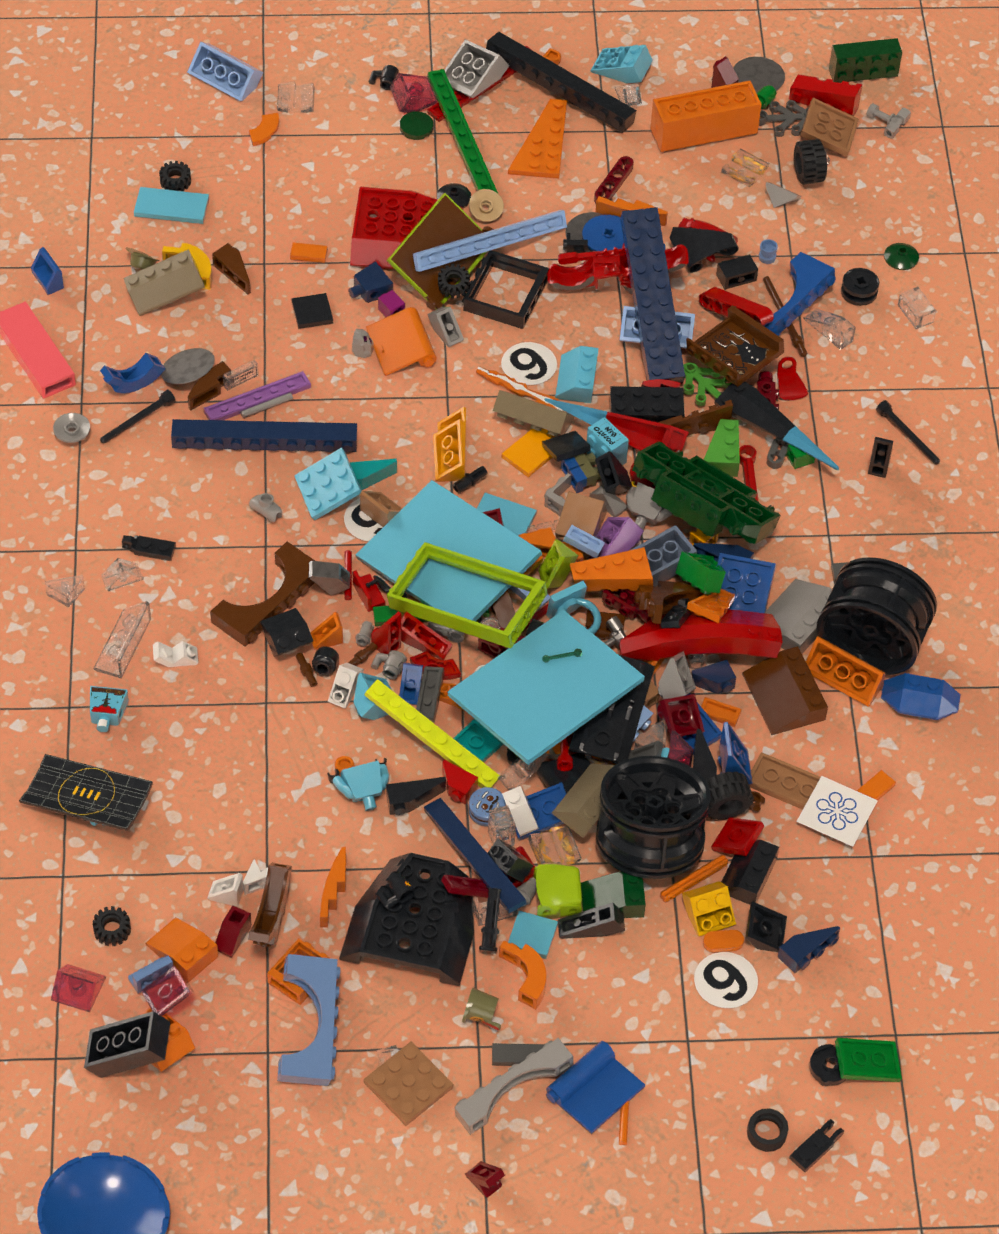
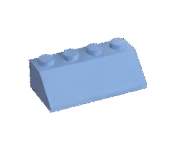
M201 41L187 73L239 101H243L257 88L263 74L262 71L209 43Z
M624 306L619 341L640 343L635 307ZM675 312L680 347L687 348L686 339L692 340L695 314Z

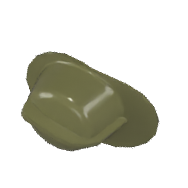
M126 247V250L131 253L130 264L136 272L154 265L156 261H160L141 251Z

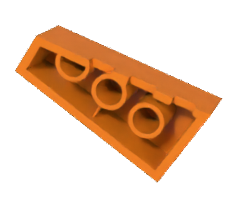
M645 547L570 564L573 584L584 581L587 586L586 591H601V589H610L611 591L630 589V591H638L639 585L654 586Z

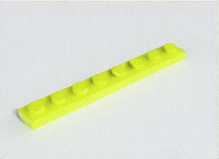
M377 679L365 692L364 696L445 760L477 776L478 786L481 788H492L499 780L500 775L380 680Z

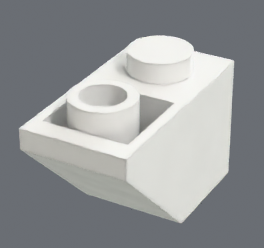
M347 662L339 665L328 702L347 708L355 694L358 675L363 673L364 669Z

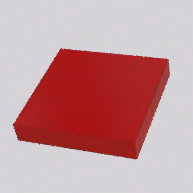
M729 817L711 848L715 852L747 856L765 826L761 821Z

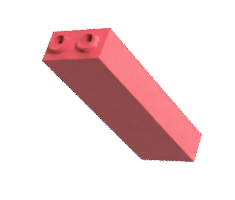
M26 301L0 311V335L43 399L76 385L74 372Z

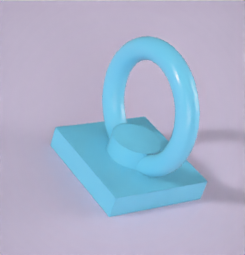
M584 581L551 595L546 615L550 620L563 610L570 614L578 607L583 606L590 610L593 615L594 621L588 630L595 634L601 625V614L592 602L584 599L587 589Z

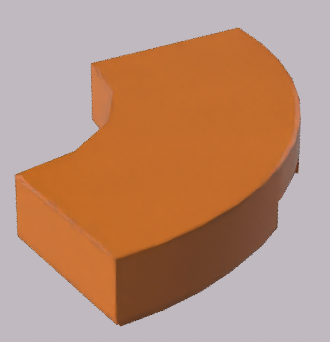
M278 112L262 115L260 125L249 130L253 146L267 142L277 132L279 127Z

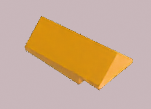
M465 407L437 422L438 432L433 434L435 479L438 482L459 481L465 476Z

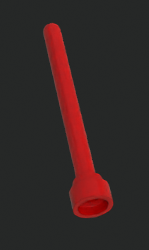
M567 736L560 741L561 755L557 758V768L560 771H569L573 768V759L568 751Z

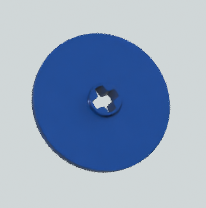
M600 215L590 219L584 225L582 231V239L588 240V248L592 251H603L605 248H607V251L614 250V247L622 249L624 239L621 217Z

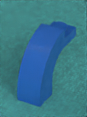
M145 353L135 365L128 369L116 370L104 365L100 372L104 376V381L111 385L115 392L131 393L154 382L166 368L158 357Z

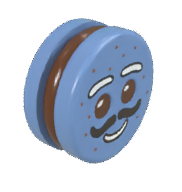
M484 787L476 790L469 799V815L476 824L494 826L504 818L506 802L500 791Z

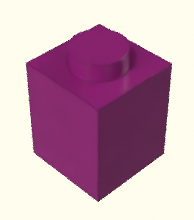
M393 290L378 297V310L385 317L405 309V302Z

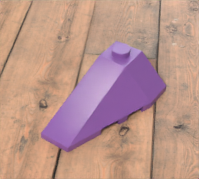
M608 517L596 536L605 542L597 558L629 551L640 541V536L644 531L630 517Z

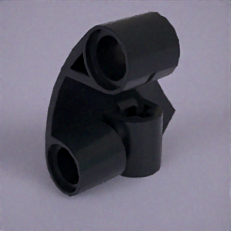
M673 227L670 235L673 247L682 244L687 248L689 262L686 267L690 273L699 271L703 267L701 260L715 253L730 256L739 250L733 234L728 232Z

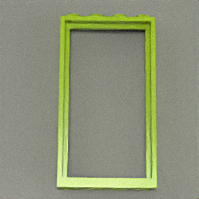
M424 542L421 548L416 551L411 562H408L402 575L398 576L394 586L389 589L387 599L389 607L403 613L407 611L412 616L511 649L547 596L546 582ZM428 559L530 592L504 631L402 597Z

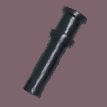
M488 888L485 926L481 928L483 936L482 945L479 946V949L497 951L496 939L497 934H499L497 921L502 889Z

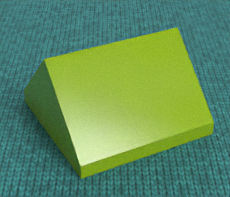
M555 539L538 570L541 580L546 582L547 589L562 586L571 570L570 564L575 563L579 556L557 539Z

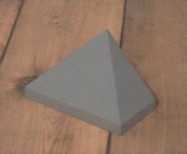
M766 182L765 186L774 208L801 199V196Z
M603 485L589 494L591 498L604 501L607 512L613 517H618L628 509L627 504L616 495L606 493Z

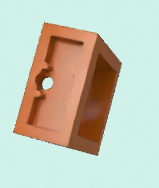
M298 938L268 971L267 978L271 986L301 1005L309 995L298 985L283 981L284 961L287 955L329 957L325 953L315 950L309 942H303Z

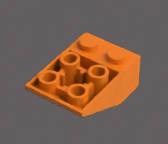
M155 1005L147 1009L145 1013L154 1011L170 1021L165 1060L152 1064L162 1072L194 1050L195 1046L188 1030Z

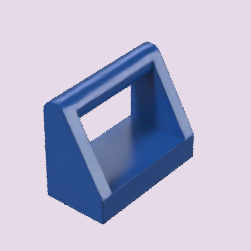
M44 247L40 248L31 266V271L47 295L64 289L62 271Z

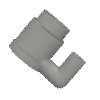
M396 650L390 651L389 654L377 653L371 667L377 670L381 661H386L383 666V675L389 679H396L401 673L407 657Z

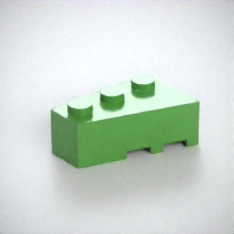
M720 419L704 460L732 477H738L740 464L739 420Z

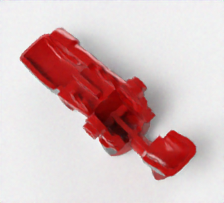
M624 243L622 249L614 247V250L608 251L605 248L603 251L560 253L558 255L560 265L551 264L547 273L548 283L558 289L574 291L592 286L598 289V279L616 276L620 285L629 294L633 295ZM680 244L665 250L668 273L680 270L688 264V250L684 245ZM586 260L584 263L574 267L561 266Z

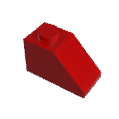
M444 759L442 762V775L446 777L448 796L455 802H461L466 805L471 795L478 788V777Z

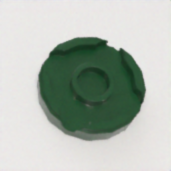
M420 111L405 114L400 120V131L409 139L422 140L433 132V120L426 113Z

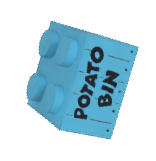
M604 417L588 427L587 443L590 444L591 451L587 452V454L593 452L595 457L598 458L611 451L622 465L627 463L629 439Z

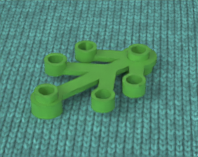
M691 362L684 364L686 383L684 384L683 392L687 395L694 393V384L692 383L693 379L698 382V394L695 398V403L698 406L706 404L705 389L717 399L721 393L714 386L727 388L731 384L726 383L728 382L726 378H704L702 375H711L714 378L720 377V374L715 373L711 368H700Z

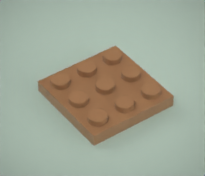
M813 98L810 102L800 136L808 140L819 139L824 147L847 156L859 119Z
M412 1041L364 1078V1084L405 1126L447 1094L454 1086Z

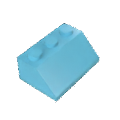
M579 346L561 355L555 398L591 403L599 348Z

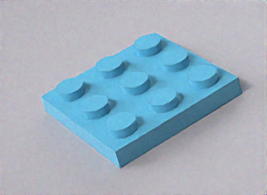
M342 448L294 475L309 513L314 520L319 519L362 492L347 455Z

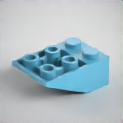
M646 45L604 48L590 71L620 82L637 83L643 80L653 59Z

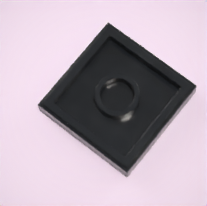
M326 293L291 298L298 329L333 324V316Z
M576 431L542 441L543 448L557 462L591 451L590 444Z

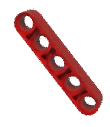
M713 287L699 295V302L704 308L728 317V308L733 305L763 326L774 319L770 308L717 287Z

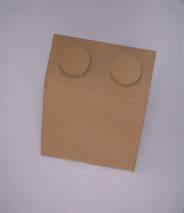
M568 491L555 531L558 540L564 542L563 539L571 525L596 537L607 513L605 502Z

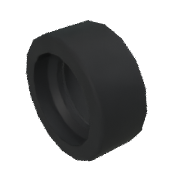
M767 1108L756 1111L750 1117L747 1128V1136L750 1143L758 1150L765 1152L781 1148L787 1138L789 1130L788 1121L783 1114L774 1109ZM767 1120L774 1122L780 1128V1135L770 1140L761 1138L755 1131L756 1124Z

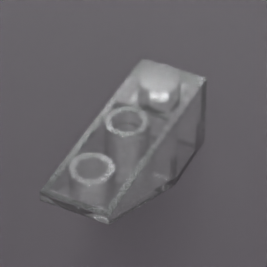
M816 308L803 317L805 321L840 350L854 341L856 327L842 316Z
M549 750V754L544 753L529 765L518 757L497 778L508 790L523 785L536 772L552 752Z

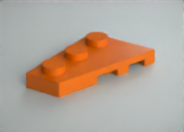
M721 589L720 593L704 594L689 601L687 609L693 611L695 615L704 616L719 623L734 602L735 594Z

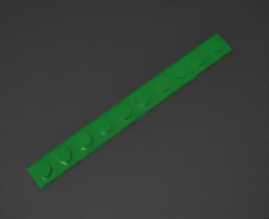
M444 69L428 72L429 82L476 190L489 189L498 193Z

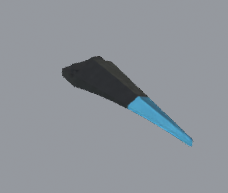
M743 382L737 387L731 383L714 401V404L719 407L726 405L725 401L731 400L733 404L732 417L765 431L833 469L839 470L838 465L753 385Z

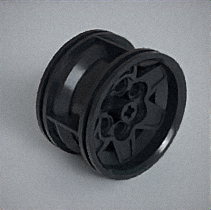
M858 558L846 563L841 568L818 618L817 633L822 639L885 672V675L899 674L911 668L915 663L921 644L936 614L937 600L933 590L926 581L909 568L881 558Z
M640 756L614 765L605 774L601 783V806L596 828V845L602 857L614 868L626 874L647 879L670 878L692 869L701 859L705 845L704 827L711 799L710 788L706 780L689 765L667 757Z

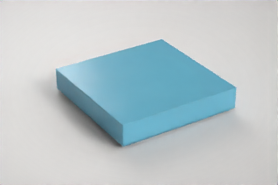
M519 911L508 943H514L521 950L527 944L541 958L546 959L558 926V921Z

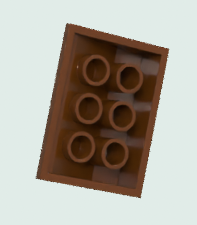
M798 646L780 651L777 658L769 657L742 673L771 736L826 720L828 706Z

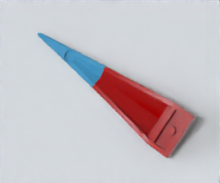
M548 398L544 399L546 402L590 425L605 417L629 439L628 445L640 451L658 441L674 452L682 451L689 433L671 425Z

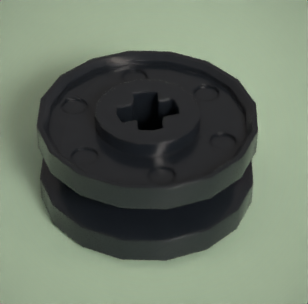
M853 268L847 271L842 281V297L847 302L859 306L873 303L878 294L879 278L874 272L865 268Z

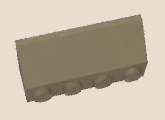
M189 249L123 278L139 316L205 288L197 264Z
M499 390L492 410L497 412L498 417L507 419L508 416L515 418L513 421L521 425H524L525 422L531 424L530 428L541 431L542 428L548 430L547 434L556 437L558 434L563 435L566 433L575 417L567 412Z
M590 764L552 812L554 816L583 838L599 819L601 783L605 774L614 765Z

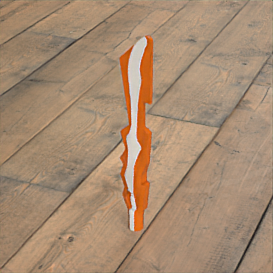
M478 367L476 370L477 374L484 376L488 381L498 386L501 385L521 397L527 396L536 400L535 402L563 411L544 400L548 398L559 401L558 398L527 388L526 383H519L506 374H500L494 370H486L482 367Z

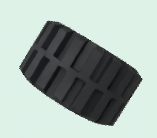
M819 139L796 142L794 166L796 175L802 185L824 182L826 179L827 157L824 146Z
M721 773L706 781L711 793L707 816L711 817V819L723 820L729 817H736L748 810L750 805L753 804L754 797L747 778L742 773Z

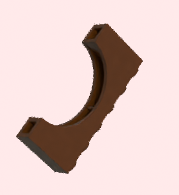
M287 541L275 552V564L282 570L285 576L280 589L269 599L254 605H234L222 600L210 611L211 623L246 647L250 642H254L263 631L260 621L283 613L288 607L293 606L301 595L306 594L315 583L308 575L309 562L315 560Z

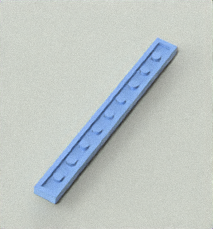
M558 210L413 253L415 270L418 272L567 228L565 210Z

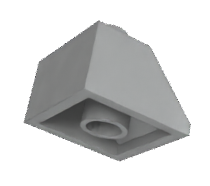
M684 651L669 660L658 683L659 694L664 699L685 696L696 689Z

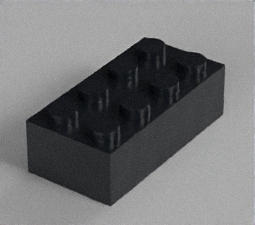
M610 386L609 412L657 423L680 415L685 417L683 387Z
M152 1011L90 1029L84 1068L102 1078L165 1060L170 1021Z

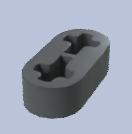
M779 438L774 439L767 456L766 463L772 469L780 468L787 455L789 444Z

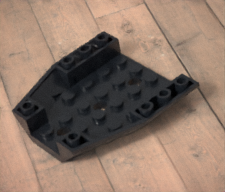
M408 853L390 859L355 905L339 960L359 964L363 956L439 973L440 982L460 986L474 937L471 896L449 893L441 879L444 875L468 878L469 876L450 861ZM401 873L407 878L416 893L409 901L405 903L398 902L391 908L386 909L378 899L377 894L383 891L388 899L394 896L387 881L393 874ZM421 873H428L430 877L422 879L419 875ZM412 907H418L420 909V912L411 913L409 909ZM401 942H408L410 946L408 948H401L399 944Z

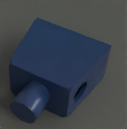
M373 262L354 275V286L349 288L348 292L352 298L361 295L365 302L369 303L378 300V297L393 290V282L377 262Z

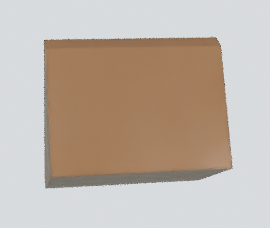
M362 491L360 493V510L382 527L402 509L381 492Z

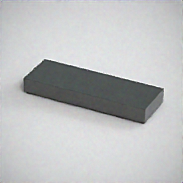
M425 666L416 710L435 723L445 670L441 667Z
M492 1043V1066L520 1064L530 1053L538 1052L545 1044Z

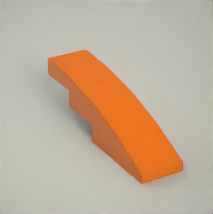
M599 196L596 200L595 212L621 217L622 211L654 208V206L636 200L633 204L620 198L613 202ZM658 208L660 225L666 226L668 212Z
M346 847L340 849L325 882L321 899L320 928H328L329 910H337V892H345Z

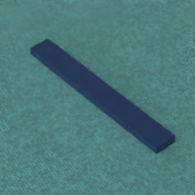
M441 798L424 806L426 814L488 888L502 889L500 903L508 913L526 905V899Z

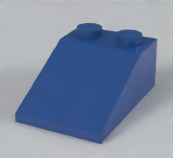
M725 722L719 745L720 755L718 756V761L722 767L720 774L726 772L742 773L746 776L748 784H752L748 749L729 723Z

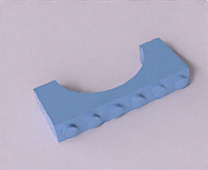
M287 955L284 961L283 981L298 985L310 996L318 1015V1029L314 1041L307 1048L294 1054H282L278 1061L277 1081L328 1086L331 1079L334 1080L335 1067H332V1059L336 1057V1047L333 1046V1039L337 1037V1026H334V1019L338 1017V1006H335V999L339 997V987L336 986V980L340 977V967H337L338 959Z

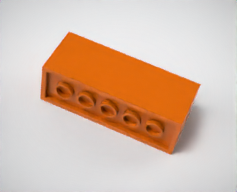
M751 81L653 99L650 129L660 152L756 134L759 127L761 102Z

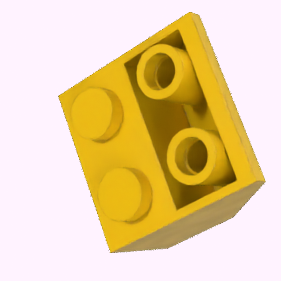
M718 881L682 893L687 915L697 936L736 925L728 886Z

